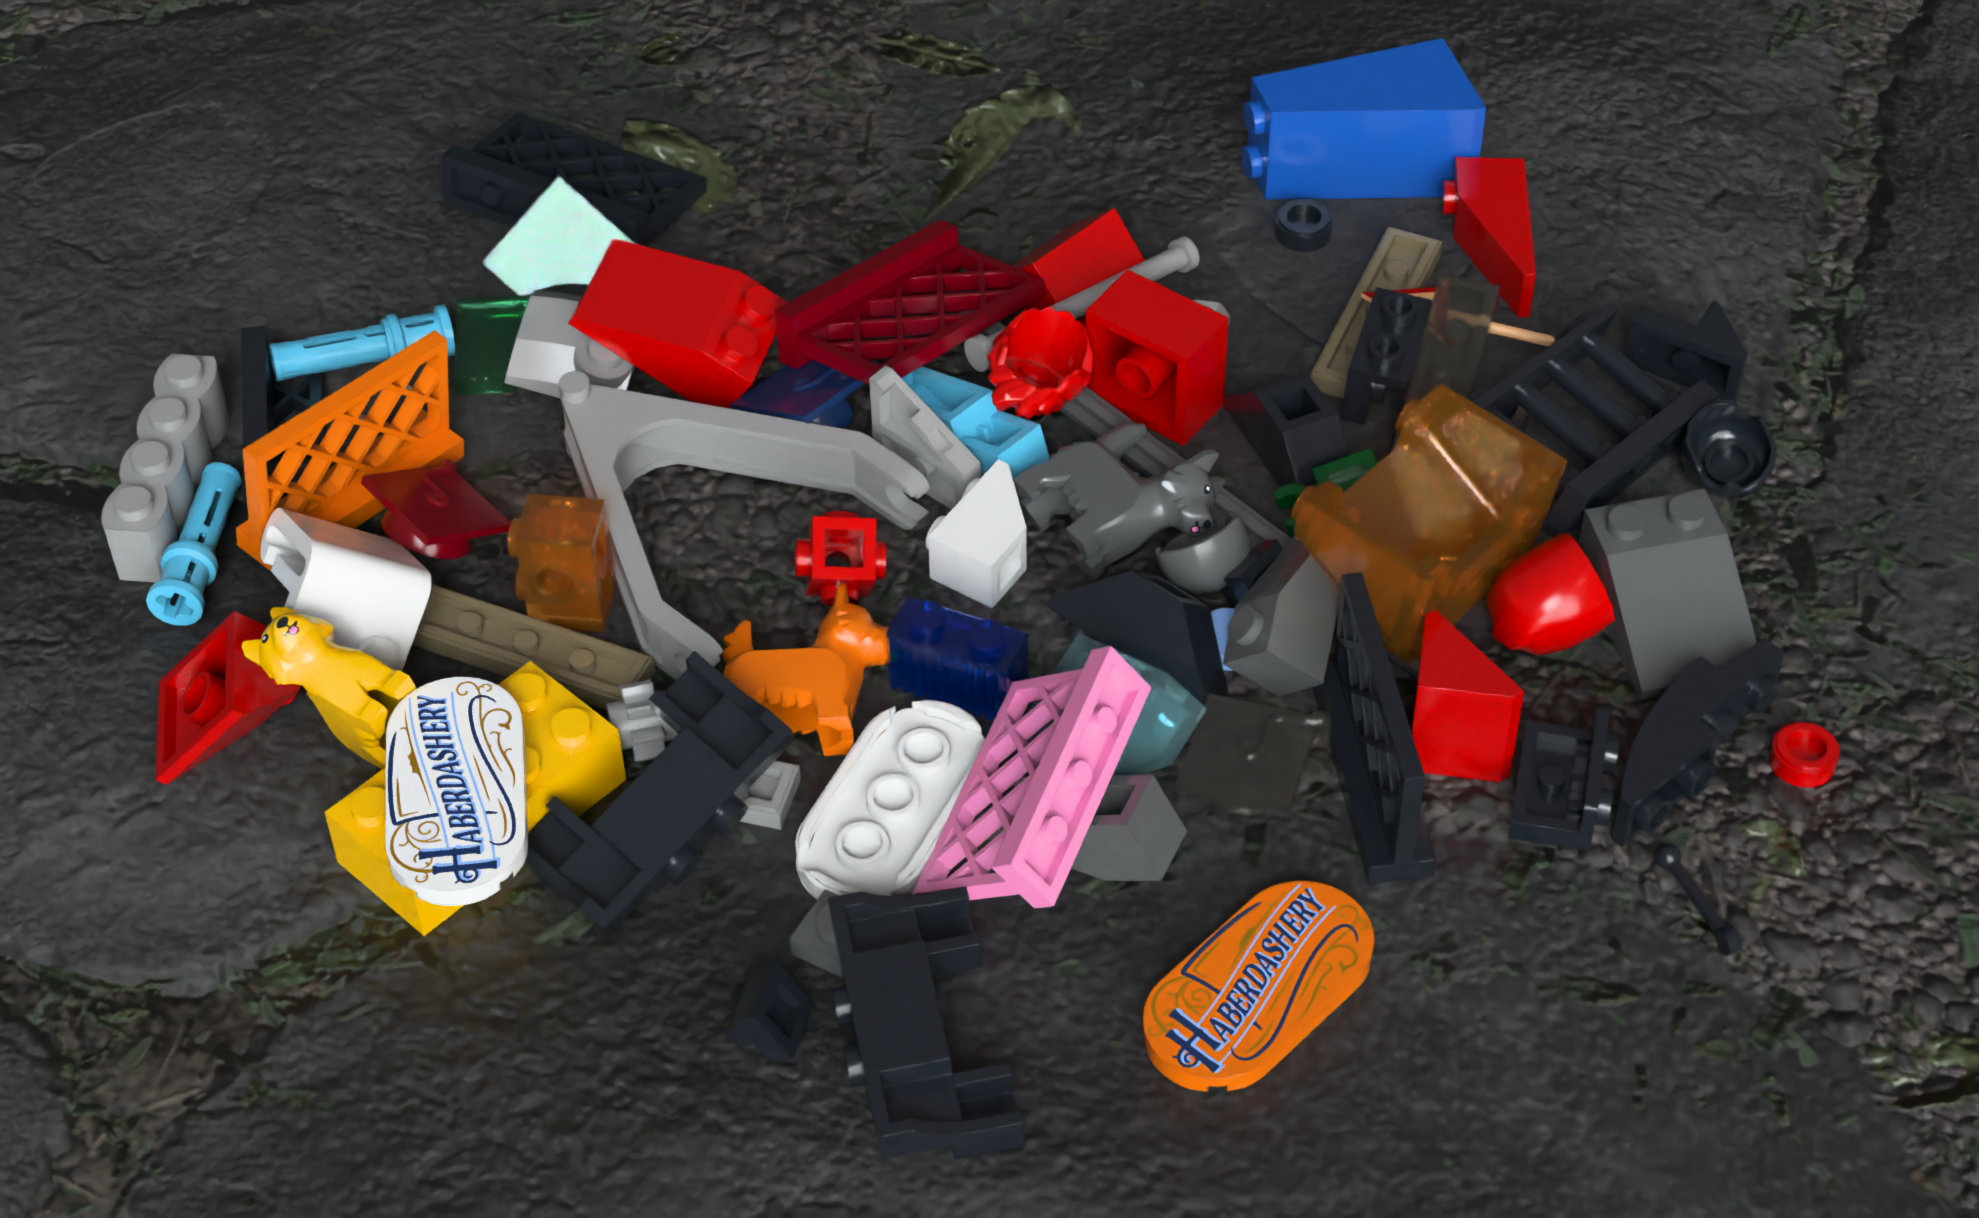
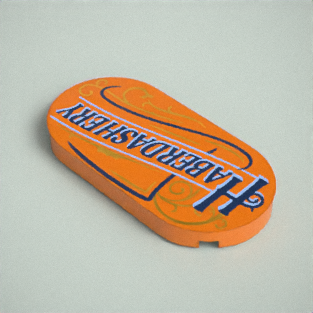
M1312 881L1284 882L1273 885L1255 895L1160 980L1150 992L1144 1006L1143 1033L1147 1053L1153 1065L1169 1080L1190 1090L1208 1092V1086H1227V1091L1248 1087L1259 1081L1356 991L1366 979L1370 971L1371 956L1374 949L1373 927L1366 912L1352 897L1343 891Z

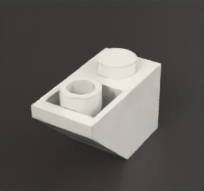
M999 459L981 479L975 478L969 483L962 499L946 516L942 515L934 521L926 538V548L929 550L930 578L990 608L997 604L1027 570L1025 520L1009 464Z

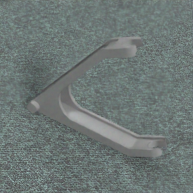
M579 371L567 372L559 379L560 400L565 422L564 438L566 452L572 459L641 652L654 657L655 665L675 680L687 670L686 659L694 651L714 667L721 661L719 655L723 653V650L708 633L661 599L623 494L636 478L655 468L682 464L852 494L905 530L914 528L929 515L928 510L904 494L905 492L910 497L919 499L930 490L929 483L923 474L901 457L862 432L813 423L807 424L802 421L590 384L586 374Z

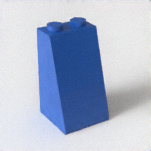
M1443 38L1255 76L1251 78L1250 102H1245L1243 107L1244 121L1248 131V145L1241 148L1242 167L1246 177L1256 181L1265 200L1441 197L1443 180H1453L1455 157H1480L1486 106Z

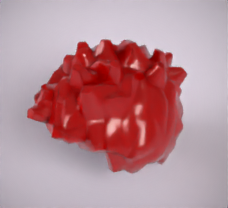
M1034 307L1018 314L996 336L988 351L987 360L990 362L989 367L991 370L988 379L995 386V390L991 395L992 403L999 412L1014 407L1016 416L1021 418L1025 416L1027 419H1030L1033 415L1040 416L1043 414L1046 416L1051 412H1058L1066 402H1072L1090 383L1094 368L1092 342L1087 328L1082 325L1081 321H1075V317L1070 312L1054 311L1053 307H1046L1041 311Z

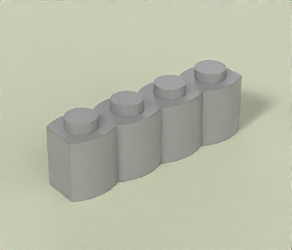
M171 354L162 362L155 374L153 382L155 397L145 405L137 421L136 429L139 440L131 445L123 456L119 468L121 484L110 494L102 510V525L119 580L153 583L160 581L163 573L160 565L163 552L170 544L179 540L189 508L201 482L202 472L205 466L214 462L212 449L222 441L228 431L230 414L214 356Z

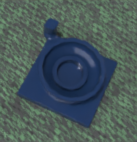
M812 360L798 369L786 365L730 405L731 409L802 421L807 424L813 423L845 429L853 422L855 416L853 406L847 396L865 383Z

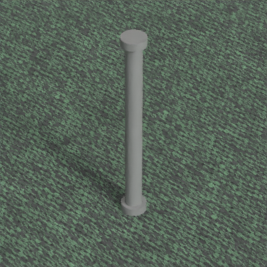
M1181 236L1171 241L1167 250L1128 268V270L1154 282L1177 270L1186 273L1196 268L1200 260L1199 252L1192 240ZM1126 270L1049 307H1053L1054 311H1068L1075 317V320L1086 315V309ZM1005 328L987 337L983 334H977L965 341L964 350L966 357L975 370L983 372L990 368V362L987 360L988 351L996 336Z

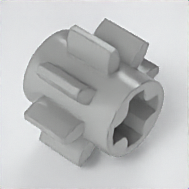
M650 679L619 685L622 700L606 703L608 722L619 729L622 750L632 748L633 758L636 763L653 760L665 749L664 742L674 740L678 733L651 710L649 698L654 694V688Z

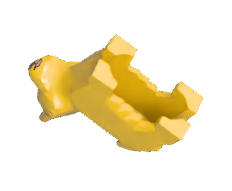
M288 607L272 608L270 610L272 622L262 633L261 639L242 642L241 647L245 657L261 666L266 674L273 678L278 685L296 684L303 686L330 730L340 742L361 758L381 770L386 767V728L389 718L396 706L407 695L417 689L410 676L400 670L391 669L359 649L336 645L333 640L334 625L324 619L300 614Z

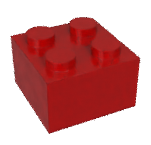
M1127 269L1086 309V328L1092 342L1094 363L1091 381L1086 387L1138 424L1144 423L1146 428L1184 446L1224 404L1229 318Z

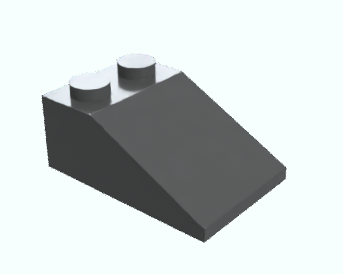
M1705 489L1585 509L1579 546L1590 560L1602 581L1613 606L1615 621L1606 628L1640 700L1660 697L1676 678L1701 656L1722 671L1757 643L1728 533Z

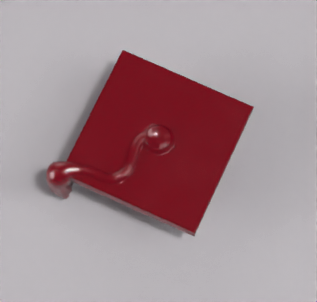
M442 459L438 465L364 475L361 484L388 509L381 519L384 532L404 548L421 555L438 559L464 557L471 550L472 538L510 532L512 523L456 472V464L451 459Z

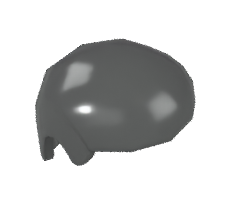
M1231 512L1226 514L1225 524L1213 523V526L1208 531L1197 537H1188L1183 532L1174 537L1165 548L1162 546L1157 547L1155 554L1159 568L1167 581L1183 591L1192 594L1216 592L1228 586L1224 578L1251 552V541L1242 519Z

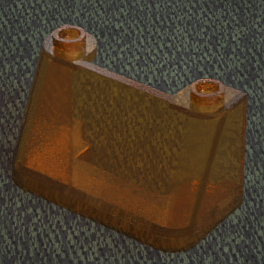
M1441 383L1421 401L1413 398L1403 408L1395 424V430L1400 435L1396 447L1391 453L1344 493L1342 487L1332 481H1326L1319 487L1314 485L1308 486L1297 499L1291 513V517L1296 520L1295 536L1340 592L1342 574L1362 572L1385 648L1407 664L1413 663L1420 657L1424 619L1427 613L1436 609L1454 625L1490 591L1492 583L1501 570L1515 558L1530 550L1541 530L1567 463V459Z

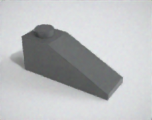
M1348 508L1307 522L1301 527L1235 606L1233 617L1228 625L1229 637L1223 660L1225 666L1278 697L1323 684L1340 604L1342 574H1346L1358 516L1356 512Z
M1112 775L1071 869L1105 881H1161L1187 833V829L1154 775ZM1022 776L1004 793H1002L1003 796H1006L1011 790H1013L1028 776ZM989 804L976 815L972 824L993 807V804ZM1003 826L992 834L987 841H992L1004 830Z

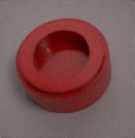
M1808 722L1790 723L1776 732L1769 754V763L1774 773L1786 783L1803 788L1817 787L1828 782L1834 775L1840 755V748L1836 738L1825 728Z

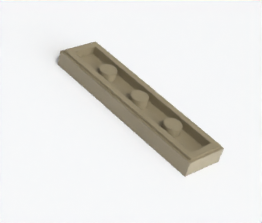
M1387 227L1310 374L1311 379L1322 393L1342 399L1345 397L1349 366L1371 304L1360 297L1361 292L1375 291L1376 287L1387 290L1425 288L1441 257L1443 241Z
M431 584L430 596L412 643L413 646L509 677L531 661L581 701L606 710V703L622 700L619 685L651 680L656 672L654 657L434 584Z

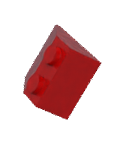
M614 238L608 246L568 324L689 401L730 409V404L740 398L752 385L777 332L775 310L788 302L741 271Z

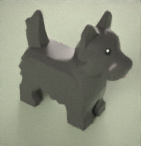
M1144 423L1116 424L1110 433H1102L1095 442H1074L1071 446L1059 448L1058 452L1052 454L1047 462L1031 466L1014 477L1013 481L1017 494L1023 498L1019 501L1023 515L1039 531L1043 532L1050 527L1051 517L1054 515L1070 514L1074 522L1066 528V531L1081 552L1075 558L1077 566L1091 579L1096 580L1105 573V568L1109 564L1132 553L1165 528L1171 527L1184 532L1188 537H1197L1213 526L1214 518L1210 509L1215 502V495L1226 482L1222 477H1209L1208 475L1219 457V454L1214 449L1203 450L1189 460L1174 465L1158 475L1149 478L1140 477L1120 461V458L1147 433Z

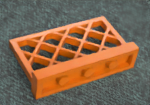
M432 331L243 449L249 520L236 527L237 546L271 571L273 565L263 563L260 552L266 524L275 509L282 508L355 529L386 508L361 484L364 475L438 465L442 459H451L455 463L464 457V439L449 429L447 339L437 331ZM426 362L413 386L408 385L418 367ZM381 390L368 414H361L371 396ZM401 395L407 396L392 422H386ZM425 403H427V412L422 409ZM334 420L320 445L313 444L322 428ZM355 424L359 425V429L345 452H340L339 450ZM379 432L384 433L381 436L377 437ZM285 451L272 475H267L266 462ZM306 455L312 456L297 483L291 482ZM332 462L337 463V464H335L334 466H332V467L329 468V466L331 465ZM283 493H288V495L280 499Z

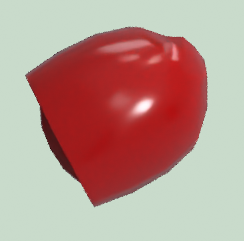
M1565 532L1535 546L1510 562L1498 573L1486 599L1488 613L1493 624L1492 635L1495 640L1504 644L1510 650H1522L1534 655H1546L1568 650L1595 636L1615 621L1613 606L1602 581L1575 539Z

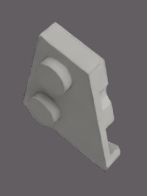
M885 365L869 378L872 437L919 470L929 483L930 490L925 494L952 510L962 499L969 483L975 478L981 479L980 461L892 368Z

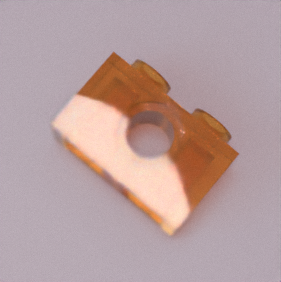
M528 494L521 519H513L511 521L508 534L510 557H518L519 563L516 575L517 599L525 600L528 616L570 630L604 632L616 588L604 499Z

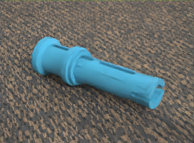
M445 304L435 306L431 313L398 318L395 313L385 315V318L380 319V324L367 326L366 328L329 333L296 341L269 344V353L276 382L307 374H317L371 362L385 361L434 330L447 339L448 357L455 356V341L449 313Z
M213 462L205 466L201 475V482L189 508L179 540L170 544L163 552L160 562L163 573L160 581L155 582L150 587L146 603L152 614L165 623L187 626L196 623L203 614L205 607L203 592L205 586L210 585L215 580L219 567L214 552L222 530L225 527L234 496L242 481L239 472L228 464ZM208 511H210L206 524H204ZM174 593L179 594L175 606H172L170 604L171 598Z

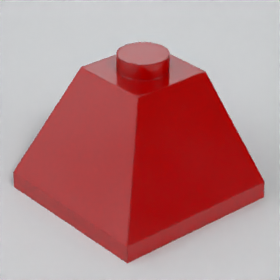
M233 611L159 681L156 781L168 785L261 725L282 705H288L296 697L301 685H278L273 678L266 674L261 666L245 657L241 647L242 642L261 639L262 633L267 628L266 625Z

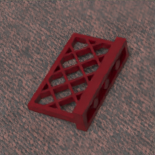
M940 219L775 310L779 361L794 369H798L815 360L870 385L869 378L885 365L892 368L902 378L1045 294L1044 279L958 244L957 226ZM959 267L970 272H960ZM1011 288V290L985 291V289ZM979 290V292H962V293H946V294H944V292H947V291ZM973 311L971 313L945 314V312ZM938 313V315L903 317V315ZM933 334L929 337L904 338V336ZM897 336V339L861 341V338ZM891 358L888 361L882 363L881 365H877L867 360Z

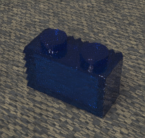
M907 597L886 632L889 685L892 690L901 687L904 694L913 691L915 697L924 695L927 700L936 699L937 701L953 704L957 707L960 706L965 711L972 710L974 716L984 714L987 720L996 718L1012 682L1029 679L1030 677L1028 676L1029 659H1027L1029 650H1027L1029 642H1027L1029 633L1003 626L994 620L981 619L951 610L933 601H922L913 597Z

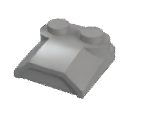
M534 289L530 295L516 336L505 383L560 398V377L567 372L579 371L587 375L590 384L628 390L635 366L568 324L582 296Z

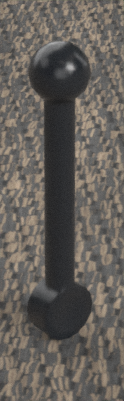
M1671 843L1660 845L1654 854L1656 864L1663 869H1669L1714 931L1716 943L1720 951L1726 956L1741 951L1742 941L1739 933L1733 926H1726L1681 864L1679 848Z

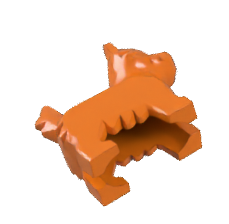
M840 583L837 587L833 605L819 627L814 645L797 649L754 650L751 622L743 620L735 628L734 632L725 635L723 638V642L727 646L722 653L727 664L723 676L746 695L769 709L793 731V734L800 730L803 735L816 731L819 735L824 756L847 755L854 745L852 720L864 677V669L875 665H885L891 661L897 649L900 635L895 628L876 624L872 615L865 607L849 603L847 584Z

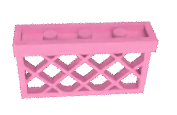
M1112 646L1092 649L1083 669L1012 682L940 833L934 850L912 892L913 896L967 887L969 900L1020 894L1033 908L1055 905L1152 688ZM1042 700L1023 716L1029 702ZM1052 719L1054 720V722L1048 728H1046L1042 733H1040L1035 739H1033L1028 744V739H1030L1035 733H1037ZM1015 750H1018V753L1015 756H1013L1008 762H1006L1002 767L998 769L1002 761H1004L1008 756H1010ZM1027 772L1029 773V776L1026 779H1024L1019 785H1017L1013 790H1011L1006 796H1003L1002 793H1004L1009 787H1011ZM992 803L993 807L972 824L975 816ZM1003 826L1004 830L978 851L977 847ZM966 857L968 861L947 878L950 870ZM993 869L996 873L988 874V871Z

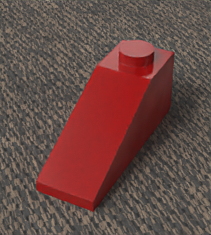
M1455 157L1453 180H1443L1441 192V212L1444 215L1452 216L1453 238L1517 317L1530 318L1536 270L1524 158Z

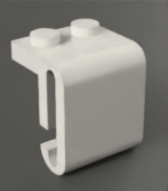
M275 509L266 524L260 553L262 562L273 565L271 572L290 592L284 607H288L300 614L328 621L334 625L333 640L336 645L359 649L391 669L402 671L430 596V572L408 550L392 539L286 509Z

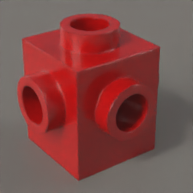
M832 511L824 513L822 516H812L806 539L796 538L795 576L806 577V596H821L822 604L832 606L837 587L840 583H846L849 603L856 605L859 603V598L869 597L876 579H884L886 571L885 541H876V518H859L857 513L847 511ZM833 557H839L846 561L848 567L826 566V561Z

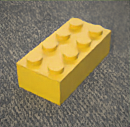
M529 661L498 684V686L502 687L514 698L522 715L526 750L528 834L548 814L545 805L554 796L579 817L626 781L619 729L533 662ZM385 767L324 813L337 862L425 936L464 905L441 906L431 904L417 898L416 891L407 888L405 884H403V888L394 878L385 846Z

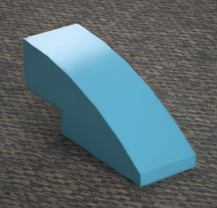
M922 366L902 377L903 381L980 461L981 477L998 459L1009 464L1012 478L1031 466L1045 463L1050 459L1041 425L1003 411H997L991 398L993 390Z

